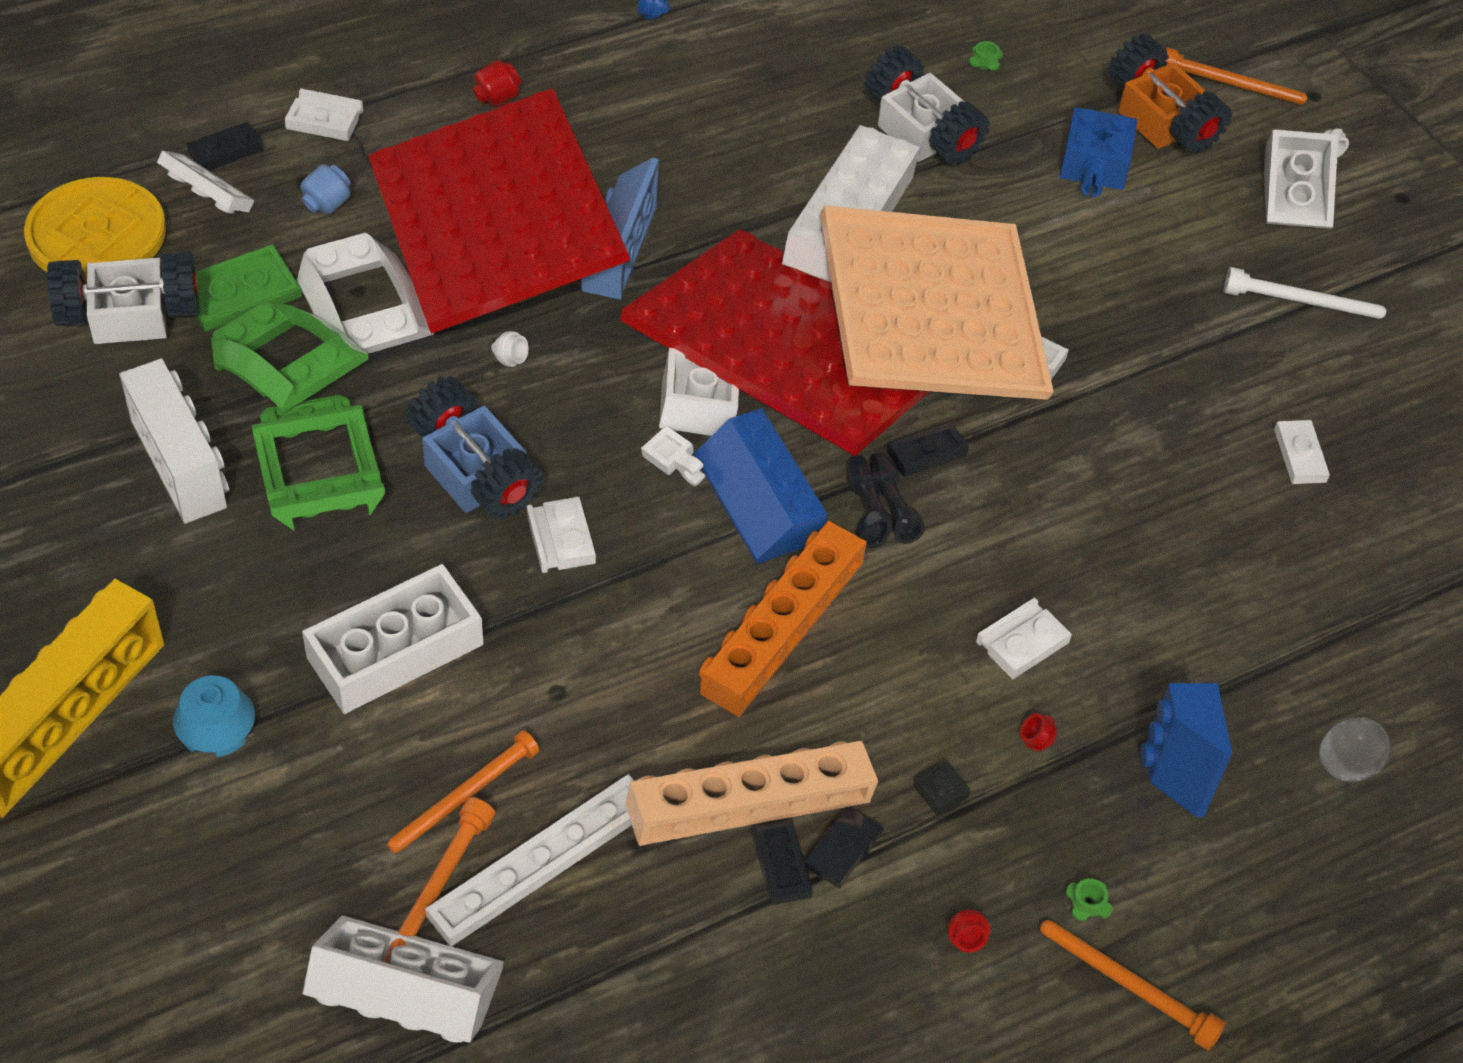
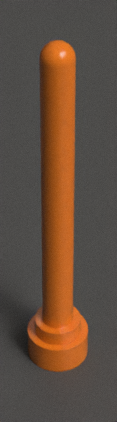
M1166 48L1169 59L1166 60L1168 64L1175 62L1184 72L1299 105L1307 101V95L1303 92L1183 58L1184 55L1178 54L1179 50Z
M474 797L467 798L459 812L460 828L400 927L399 934L403 936H416L426 919L425 909L436 902L474 835H479L482 830L485 831L489 828L496 816V812L486 802ZM401 938L395 939L383 956L382 962L390 964L392 950L395 947L406 946V942Z
M1045 920L1041 923L1040 931L1044 936L1190 1029L1188 1034L1195 1038L1194 1043L1206 1051L1210 1052L1227 1022L1213 1013H1210L1209 1016L1203 1012L1200 1014L1195 1013L1055 922Z

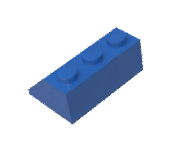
M1169 683L1164 698L1158 701L1157 717L1155 721L1149 724L1148 740L1141 745V763L1143 767H1148L1150 783L1194 816L1204 817L1232 755L1218 683Z

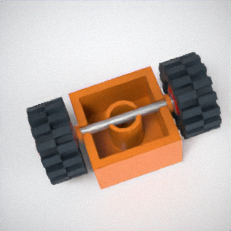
M1140 34L1139 37H1132L1131 43L1126 41L1123 44L1124 48L1122 50L1118 49L1115 52L1118 56L1112 57L1110 63L1113 65L1108 67L1109 77L1123 90L1118 112L1123 116L1138 119L1136 129L1157 149L1175 141H1178L1192 154L1203 152L1204 147L1206 149L1212 147L1211 143L1213 141L1217 142L1220 139L1218 136L1227 131L1225 126L1231 123L1229 119L1232 117L1230 107L1213 92L1205 91L1175 62L1168 64L1166 61L1169 59L1167 51L1150 35Z

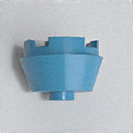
M205 676L191 682L182 692L174 712L173 727L179 740L191 752L195 753V750L204 753H215L216 757H221L235 752L245 744V737L251 731L255 721V709L251 699L229 679L221 676Z

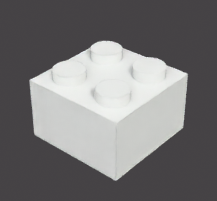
M669 348L662 379L659 428H664L667 425L675 431L712 436L728 419L736 417L739 388L717 377L709 369L700 367L686 359L685 354L677 349Z

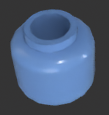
M319 165L302 181L300 188L304 196L301 198V201L314 214L319 210L326 215H331L350 197L349 186L351 182L346 174L337 166Z

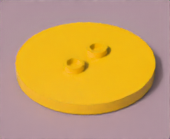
M112 177L79 179L53 189L33 206L24 226L27 249L34 262L40 268L47 272L48 262L79 260L83 269L85 283H87V263L153 258L160 250L166 235L165 217L157 198L146 188L134 182Z

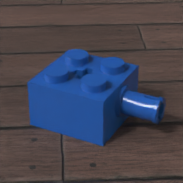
M1074 107L1060 178L1083 182L1081 191L1086 196L1089 195L1090 187H1093L1092 197L1099 196L1102 193L1103 186L1123 190L1131 163L1138 119Z

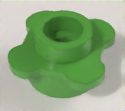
M983 41L973 47L972 52L974 55L969 60L972 66L983 70L999 69L1000 63L998 60L1002 58L1003 53L995 43Z
M1084 879L1078 884L1071 883L1068 885L1066 895L1072 900L1074 907L1072 915L1075 919L1085 921L1088 917L1099 916L1107 918L1111 915L1113 908L1107 902L1108 890L1103 882L1095 879ZM1086 898H1089V899L1093 900V902H1092V903H1088V902H1086L1085 899H1086Z

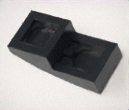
M848 807L805 861L806 868L841 889L858 862H863L884 831V827Z

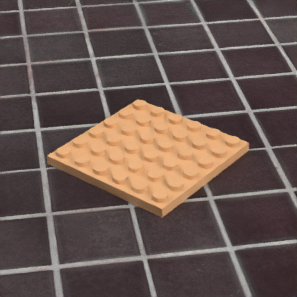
M824 205L820 217L849 385L1042 400L1050 398L1054 391L1016 224Z

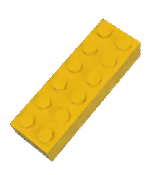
M114 579L105 589L98 591L94 595L91 603L77 617L72 618L67 623L64 631L50 645H46L41 649L31 665L23 673L16 675L11 680L8 688L0 695L1 818L14 807L164 646L157 614L151 598Z

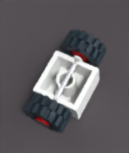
M897 45L893 47V50L888 48L885 50L884 56L880 54L877 57L879 61L876 64L874 62L871 64L872 71L866 73L868 79L864 81V85L866 86L865 90L881 104L878 126L891 137L904 139L913 145L919 146L918 162L938 153L949 164L956 165L957 162L961 164L964 162L965 157L970 159L974 150L977 152L980 149L978 145L985 142L987 138L984 135L989 134L990 131L988 128L990 126L988 118L970 102L963 101L933 74L928 73L924 75L922 72L924 70L922 62L905 47Z
M192 251L162 253V263L160 258L87 263V284H85L84 273L79 260L48 262L47 289L49 290L48 298L55 326L86 324L88 318L94 344L167 338L166 309L169 317L199 315L198 281Z

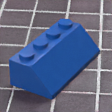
M762 408L728 419L695 452L694 457L703 463L704 467L701 470L756 564L804 548L811 533L815 530L819 532L826 524L827 512Z

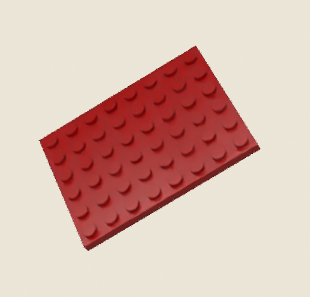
M553 88L537 92L533 96L513 103H507L502 107L483 114L474 115L458 123L443 126L436 131L413 137L400 144L382 148L368 155L431 334L630 261L627 249Z
M741 229L622 309L620 321L667 348L677 349L685 354L686 359L700 367L709 369L717 377L731 385L733 384L743 392L854 456L860 453L930 392L849 385L832 282L782 264L784 253L779 248L770 246L757 239L753 234Z

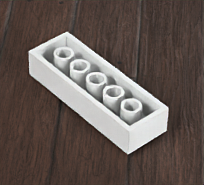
M860 125L789 230L782 264L831 282L820 217L824 205L892 212L913 178L920 147L904 139H897L883 134L874 128Z

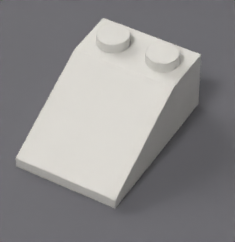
M1286 130L1272 131L1266 143L1264 165L1266 224L1333 228L1338 135Z

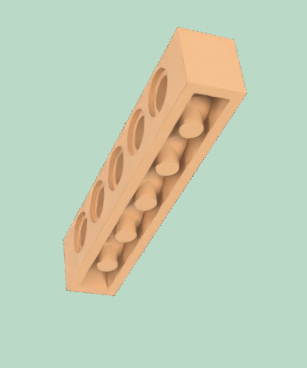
M840 741L828 747L812 750L801 748L789 754L778 756L762 755L750 761L738 763L722 762L715 767L699 770L688 768L676 774L659 777L652 775L644 776L630 782L625 805L638 846L870 803L878 779L863 742L847 743ZM746 787L753 788V789H755L756 791L749 790V789L746 788ZM707 794L714 795V796H716V797H718V798L710 797V796H708ZM667 801H672L679 805H673L668 803Z

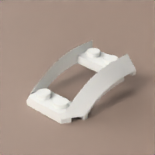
M363 233L308 248L304 252L296 281L312 313L337 327L367 354L434 335V333L431 334L413 282L404 265L393 251L369 234ZM383 266L401 299L402 305L341 322L324 282Z

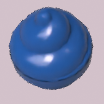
M638 0V14L644 15V18L647 20L660 18L662 14H667L670 10L667 0Z

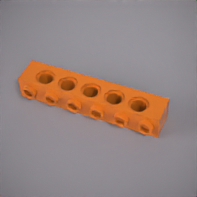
M829 520L819 532L813 531L807 539L802 553L799 556L793 555L790 558L783 576L778 581L774 579L770 582L765 590L763 600L758 606L753 604L747 610L742 625L738 630H731L726 635L718 654L715 657L710 656L705 660L699 671V676L701 677L700 695L740 717L862 566L867 541Z

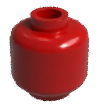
M494 60L475 73L474 81L476 86L472 90L481 104L487 102L493 108H499L517 97L519 85L522 82L518 73L509 62L504 64L500 60Z

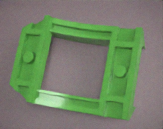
M262 302L214 331L211 338L215 369L218 372L223 369L228 370L243 379L263 397H269L282 414L369 359L368 354L328 321L299 308L280 303ZM295 325L308 330L324 341L323 344L279 371L254 352L257 348Z
M334 395L302 401L283 414L278 411L277 406L266 408L260 415L261 423L252 425V430L273 517L294 530L292 518L313 517L321 512L337 509L350 510L362 504H366L369 515L372 514L385 495V488L380 479V472L371 446L362 405L350 406L348 398ZM339 425H346L357 473L290 486L284 485L274 443L275 437L290 438L302 432L313 430L328 431Z

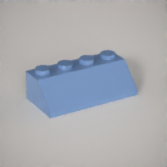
M651 158L619 175L615 187L608 189L605 203L627 249L630 261L582 278V291L621 300L657 209L659 159Z

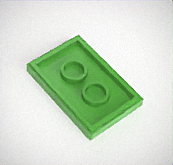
M273 244L196 271L199 315H195L204 332L228 324L262 302L283 304L302 297L299 284Z

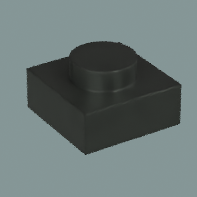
M947 760L916 777L913 784L915 790L936 816L968 799L971 792L969 786Z

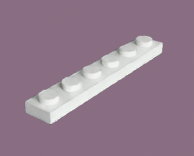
M629 774L427 907L425 909L426 917L452 947L630 827L632 824L625 802L630 782L634 780Z

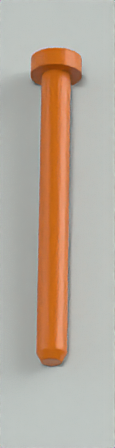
M525 730L516 734L513 737L515 743L391 837L387 843L389 850L392 853L402 851L462 805L467 798L475 795L524 756L529 759L533 758L539 753V747L533 737Z

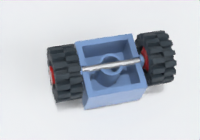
M448 376L447 379L439 377L437 384L433 380L427 383L429 388L425 391L421 388L417 392L420 396L411 399L410 403L413 406L407 407L406 411L408 414L406 416L407 421L422 438L424 465L465 513L481 505L492 518L497 519L499 517L502 520L506 519L507 514L510 517L516 515V510L519 508L523 511L527 507L525 503L527 501L533 502L536 498L533 494L539 493L542 488L539 485L544 481L542 471L526 455L523 447L485 406L478 408L476 398L457 378L455 379L453 376Z

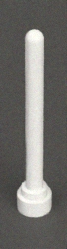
M1229 267L1225 278L1223 292L1226 294L1238 296L1239 293L1245 294L1246 291L1378 319L1386 315V309L1382 305L1250 278V274L1244 273V269Z

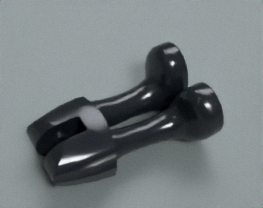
M884 453L872 454L869 470L864 456L859 455L848 458L847 480L849 487L855 495L861 497L866 509V515L856 531L859 538L867 541L866 548H876L885 543L890 535L891 528L899 543L909 544L918 540L925 532L922 516L914 508L907 505L896 487L900 481V475L892 461ZM880 495H884L887 501V504L891 511L892 520L890 518L889 513L883 507L879 499Z

